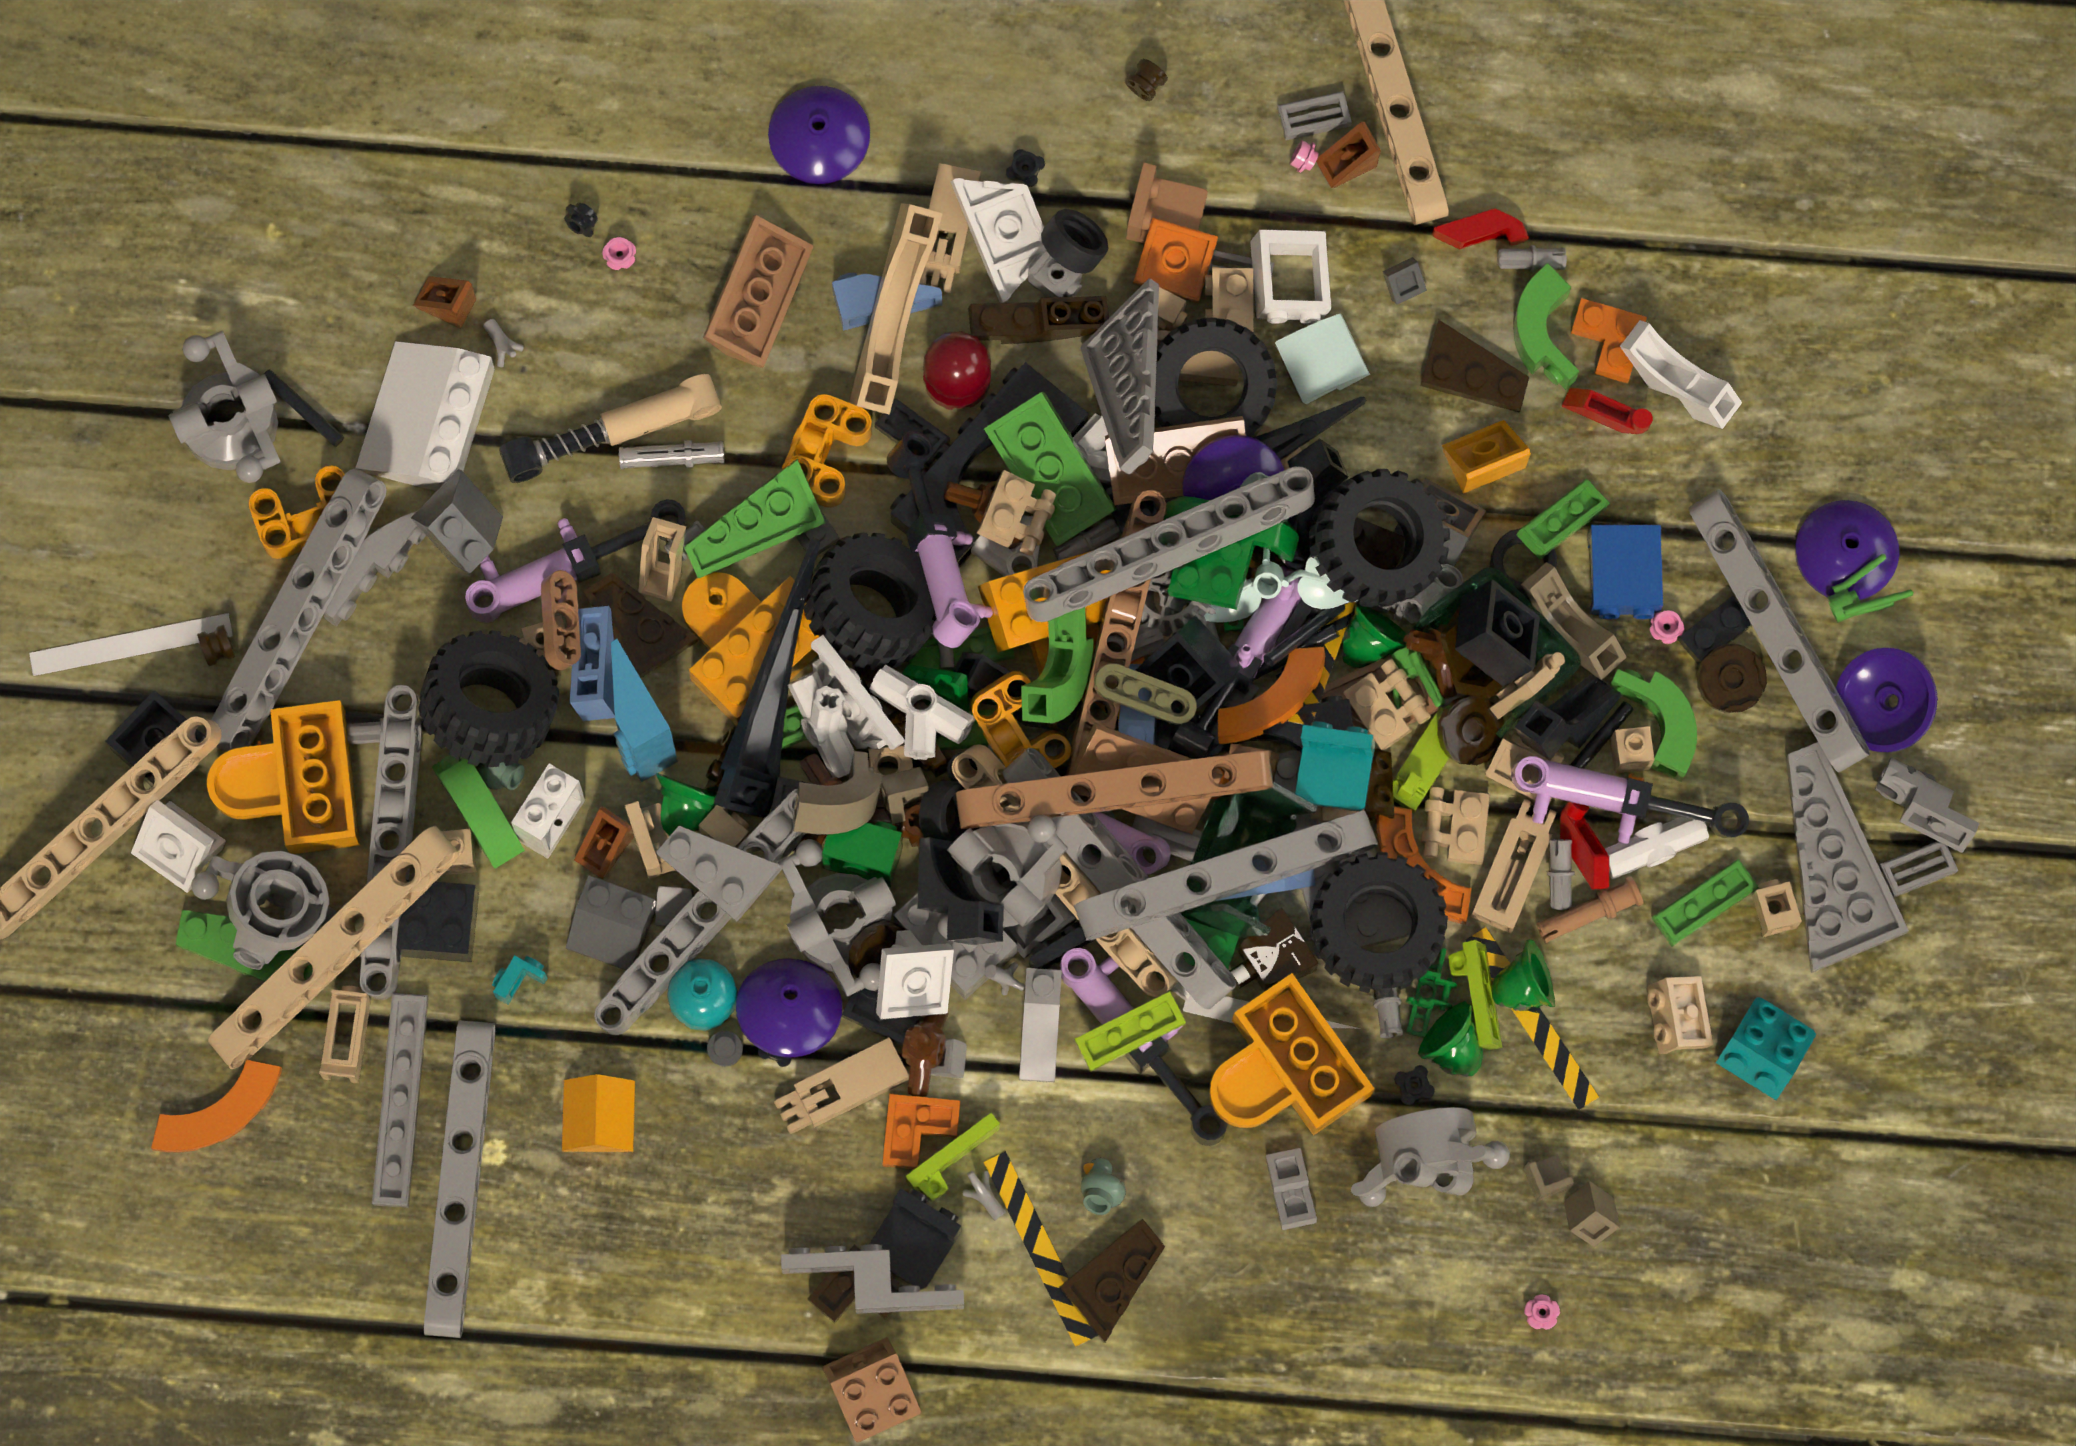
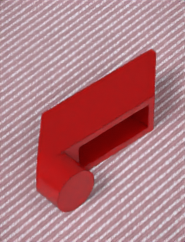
M1496 208L1434 227L1432 233L1434 238L1459 250L1504 235L1507 236L1511 246L1519 245L1529 239L1525 225L1520 220Z
M1570 388L1562 404V407L1620 433L1642 434L1650 428L1653 421V416L1649 410L1644 408L1636 410L1589 389Z
M1568 801L1561 812L1560 839L1572 840L1571 857L1591 889H1608L1610 856L1584 818L1589 806Z

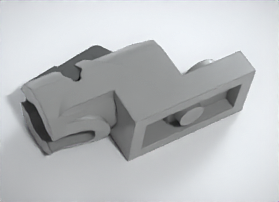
M1892 757L1889 759L1887 767H1884L1880 774L1875 790L1880 792L1885 798L1905 807L1899 822L1963 853L1976 834L1980 823L1948 808L1954 791L1937 783L1933 775L1916 770L1914 767Z

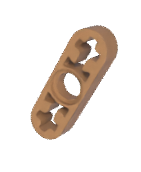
M557 570L546 577L541 583L545 658L551 667L556 670H566L577 663L581 656L577 585L574 578L568 572ZM555 612L565 617L567 622L566 628H562L557 624Z

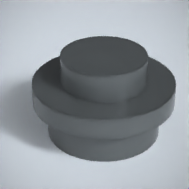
M721 1031L710 1038L707 1052L713 1063L718 1066L728 1067L739 1061L743 1053V1046L736 1034L730 1031Z

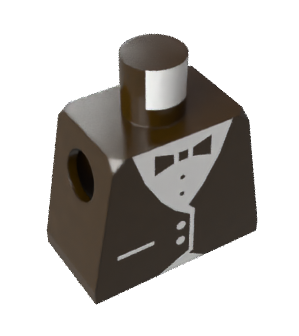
M1281 908L1239 945L1238 952L1244 961L1229 971L1233 975L1236 986L1239 989L1256 979L1261 988L1266 991L1291 973H1293L1296 979L1313 973L1317 970L1319 963L1283 908Z

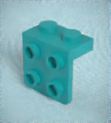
M1312 722V726L1303 725L1301 734L1303 749L1295 791L1297 802L1356 812L1362 811L1366 805L1373 762L1374 736L1368 734L1367 729L1360 727H1347V731L1333 729V725L1325 722Z
M1757 997L1749 1007L1716 1063L1774 1100H1777L1796 1072L1816 1037V1033L1812 1028L1770 1002Z

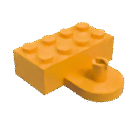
M1089 552L991 580L978 586L983 605L989 606L993 610V615L990 618L987 617L998 653L1030 643L1039 675H1041L1049 650L1048 621L1037 622L1029 617L1023 594L1024 586L1032 578L1056 569L1058 566ZM1104 570L1100 573L1106 574L1111 572V570ZM1038 598L1035 601L1040 602L1047 598ZM1107 598L1085 607L1086 637L1093 638V652L1099 632L1098 623L1101 622Z
M713 572L695 579L683 596L682 611L685 623L689 630L709 649L689 669L690 679L736 726L795 582L791 576L762 602L739 579L722 572ZM804 610L790 680L818 655L811 648V643L819 638V635L814 636L809 627L812 621L806 619Z
M341 700L270 709L274 743L229 750L219 756L212 764L207 777V789L212 802L218 810L231 818L243 820L282 815L284 842L289 853L300 854L360 846L350 748L347 740L346 712Z
M1293 973L1234 1012L1232 1022L1249 1045L1218 1067L1210 1085V1100L1213 1109L1222 1120L1232 1126L1239 1128L1259 1126L1292 1105L1313 1136L1371 1097L1375 1089Z

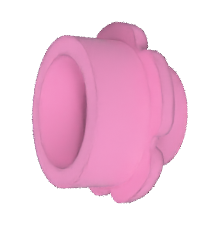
M1302 140L1296 147L1289 164L1297 168V172L1301 173L1304 169L1310 171L1319 155L1318 152L1314 151L1315 143L1308 144Z
M613 238L603 248V258L607 260V266L611 269H627L635 262L636 248L632 242L625 238ZM617 252L623 253L621 257H618L616 254Z
M1674 611L1657 612L1654 614V618L1651 619L1650 633L1656 640L1660 639L1665 644H1671L1677 640L1678 636L1683 634L1684 624L1679 615ZM1668 624L1670 629L1665 630L1663 626Z
M1540 1294L1536 1295L1534 1300H1529L1526 1303L1524 1313L1527 1315V1322L1531 1327L1547 1330L1557 1323L1556 1318L1560 1314V1308L1556 1301L1550 1300L1549 1296ZM1544 1309L1545 1315H1540L1539 1310Z

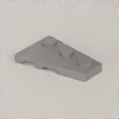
M681 826L675 829L656 852L658 856L736 922L783 869L779 864Z

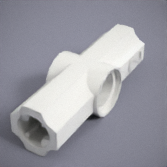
M1680 817L1663 825L1661 822L1655 823L1636 832L1633 835L1634 837L1630 838L1628 844L1620 842L1605 848L1610 856L1609 875L1612 879H1615L1646 865L1647 867L1659 865L1673 858L1677 852L1708 840L1709 834L1705 822Z

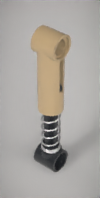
M701 374L686 379L678 387L601 413V418L599 421L595 419L594 424L588 426L582 424L581 428L574 431L569 428L568 433L562 435L556 433L554 438L548 440L542 438L540 441H532L530 437L513 439L503 444L499 448V452L510 482L520 483L540 475L543 471L542 467L548 465L549 461L553 459L559 461L560 457L565 455L572 457L573 452L579 450L585 452L586 448L593 445L599 447V443L605 441L607 444L610 443L611 446L688 419H704L719 412L722 405L711 376L709 374Z

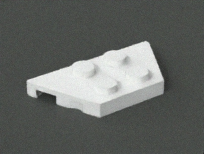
M956 178L951 181L952 187L1000 303L1008 301L1020 284L1027 279L1028 270L1046 251L1041 239V233L1044 229L1043 223L1027 185L1015 183L1002 184L994 181H970Z
M824 635L812 641L811 648L819 655V659L812 663L813 672L817 671L823 686L833 689L839 688L844 695L845 701L842 713L848 726L846 735L857 749H866L867 747L880 749L888 745L890 750H894L903 744L905 739L884 714L877 698L870 695L863 687L856 671L848 668Z

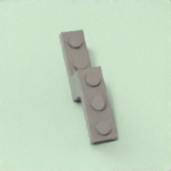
M882 1245L861 1246V1251L846 1252L845 1246L825 1247V1253H810V1248L789 1249V1254L781 1255L783 1274L854 1271L856 1314L964 1309V1291L956 1290V1285L953 1284L934 1286L935 1291L920 1292L919 1286H903L898 1288V1293H891L890 1251L882 1250Z

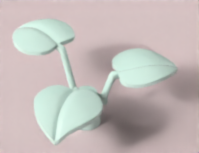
M1261 472L1253 473L1243 481L1240 488L1269 476ZM1263 548L1262 564L1257 568L1255 578L1245 579L1237 610L1211 605L1215 609L1216 614L1206 613L1204 617L1209 622H1230L1246 618L1258 609L1261 597L1266 599L1276 597L1280 593L1282 586L1288 587L1289 583L1298 577H1301L1298 582V593L1302 600L1311 607L1330 609L1349 603V601L1342 598L1344 591L1340 589L1333 592L1327 586L1330 579L1326 574L1320 577L1315 568L1320 565L1318 557L1311 558L1310 556L1306 562L1305 570L1299 569L1284 577L1282 568L1278 564L1270 562V550Z

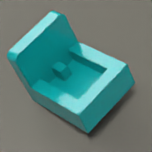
M514 955L507 969L502 967L493 980L492 986L495 987L493 993L496 999L509 1005L526 975L544 985L548 979L546 973L542 971L544 965L529 956H525L524 960Z

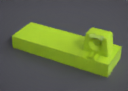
M1442 707L1438 709L1393 780L1394 802L1404 808L1412 809L1414 814L1449 760L1440 747L1437 736L1438 721L1444 710Z
M1477 940L1463 942V950L1448 955L1451 975L1454 977L1468 976L1479 1046L1487 1050L1502 1048L1496 1005L1492 998V981L1486 945Z
M1169 991L1074 1040L1091 1072L1185 1025L1186 1021Z
M990 1113L905 1176L906 1183L910 1188L923 1193L931 1202L935 1201L948 1191V1186L941 1173L999 1131L1000 1123Z

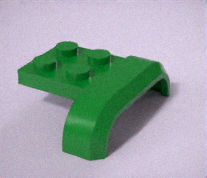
M1188 496L1177 497L1166 503L1163 521L1210 500ZM1232 515L1228 518H1237L1239 515ZM1285 519L1270 528L1174 568L1167 592L1171 597L1237 610L1255 545L1271 550L1277 554L1279 559L1292 562L1299 536L1292 524Z

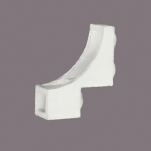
M1639 320L1620 346L1649 388L1679 398L1695 420L1723 429L1742 404L1727 381L1705 372L1681 356L1658 335L1650 323Z

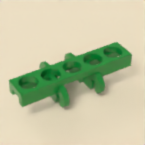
M1442 948L1439 952V963L1433 964L1428 968L1436 972L1427 970V973L1419 979L1415 998L1407 997L1406 999L1408 1004L1413 1005L1406 1034L1424 1038L1433 1006L1440 1007L1441 1011H1445V1008H1452L1448 1000L1451 988H1456L1457 984L1452 982V978H1447V980L1440 979L1447 951L1445 948ZM1424 985L1430 986L1433 990V994L1429 998H1424L1420 995L1419 990ZM1438 985L1444 986L1441 1000L1435 999ZM1417 1007L1426 1008V1014H1418L1416 1012ZM1415 1019H1420L1424 1022L1420 1032L1412 1029Z

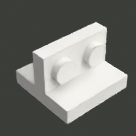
M156 800L149 806L131 854L188 893L192 889V879L201 873L202 868L213 856L222 851L226 840L171 801L164 805L159 800Z
M910 930L897 931L895 945H892V948L882 949L876 1007V1013L880 1019L948 1013L954 949L949 943L921 945Z

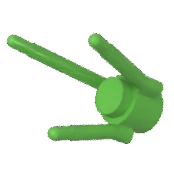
M1885 554L1879 555L1843 583L1832 587L1835 594L1827 597V600L1837 623L1857 615L1893 607L1895 601L1913 596L1914 592L1912 590H1906L1860 603L1855 590L1848 592L1847 589L1886 559Z
M1405 647L1392 654L1393 661L1399 669L1403 668L1409 678L1407 680L1419 676L1434 705L1439 707L1445 704V700L1429 673L1420 652L1412 651ZM1394 689V705L1399 709L1402 707L1401 696Z

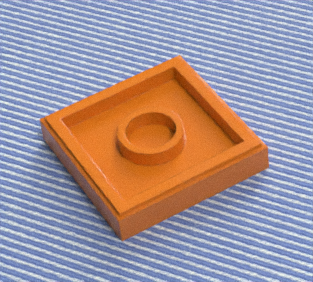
M1152 218L1133 284L1142 286L1150 278L1158 283L1160 288L1182 299L1199 303L1205 284V275L1208 274L1218 236Z

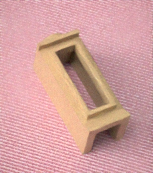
M655 517L652 518L642 543L639 593L672 601L682 576L681 565L686 526ZM660 536L673 540L669 551L670 564L658 561Z
M342 986L341 990L331 991V1003L319 1074L324 1080H331V1076L347 1077L352 1083H359L371 1000L367 993H363L362 988ZM340 1004L356 1006L348 1060L332 1059Z

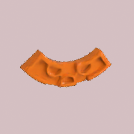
M1324 647L1294 649L1289 653L1284 671L1267 691L1244 704L1218 709L1219 744L1235 743L1263 734V730L1279 722L1284 723L1294 716L1303 707V702L1312 690L1318 686L1325 663Z
M1394 806V818L1376 815V834L1380 852H1387V858L1397 859L1398 855L1408 858L1406 863L1410 866L1415 867L1418 864L1424 868V876L1428 880L1433 878L1439 886L1437 890L1439 896H1444L1446 903L1444 911L1445 915L1448 916V920L1466 925L1472 888L1447 880L1435 870H1432L1424 861L1413 835L1412 809Z
M246 1060L242 1073L235 1085L223 1098L213 1105L198 1112L185 1115L160 1114L151 1149L161 1152H190L223 1142L244 1129L259 1111L263 1110L279 1082L282 1068L280 1066Z

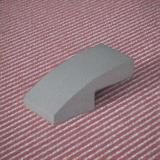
M1301 1148L1266 1155L1281 1229L1286 1230L1317 1223Z

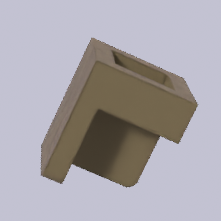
M920 767L882 776L881 791L883 804L892 824L906 821L903 805L921 801L925 792L929 790L928 783Z
M1558 1154L1535 1162V1160L1527 1162L1523 1168L1536 1202L1567 1191L1574 1184L1572 1177L1567 1178Z
M1590 1181L1564 1201L1570 1231L1593 1247L1620 1228L1614 1198Z

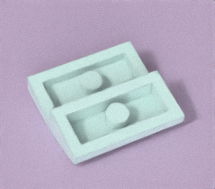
M1342 314L1318 321L1275 342L1301 400L1305 404L1318 399L1336 388L1342 390L1370 375Z

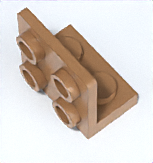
M1143 163L1127 226L1126 239L1145 243L1152 218L1199 231L1208 191L1203 188L1156 178L1157 166Z
M888 1337L822 1366L856 1442H861L921 1413L899 1358Z

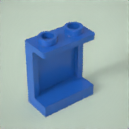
M1591 525L1587 534L1588 548H1590L1592 603L1590 605V614L1599 615L1601 619H1616L1620 615H1633V618L1642 620L1654 618V614L1660 612L1663 607L1661 525Z

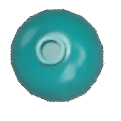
M699 958L688 961L676 972L669 982L667 998L670 1010L681 1023L690 1029L706 1031L717 1028L725 1023V1020L736 1009L738 990L735 979L725 966L714 960Z

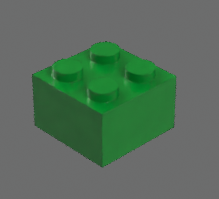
M878 821L876 825L865 823L861 827L848 832L827 834L822 851L823 868L837 873L858 875L867 881L874 877L877 879L883 877L887 886L891 887L903 849L902 832L896 831L897 827L892 824Z

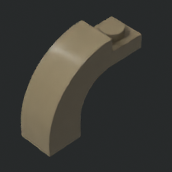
M1546 562L1521 584L1530 599L1527 605L1540 616L1539 623L1573 660L1588 672L1602 680L1627 658L1615 635L1593 621L1574 601L1554 566Z
M854 751L848 781L843 784L824 786L799 782L793 809V831L810 834H838L857 829L872 818L876 809L883 774L874 773V768L868 767V753Z

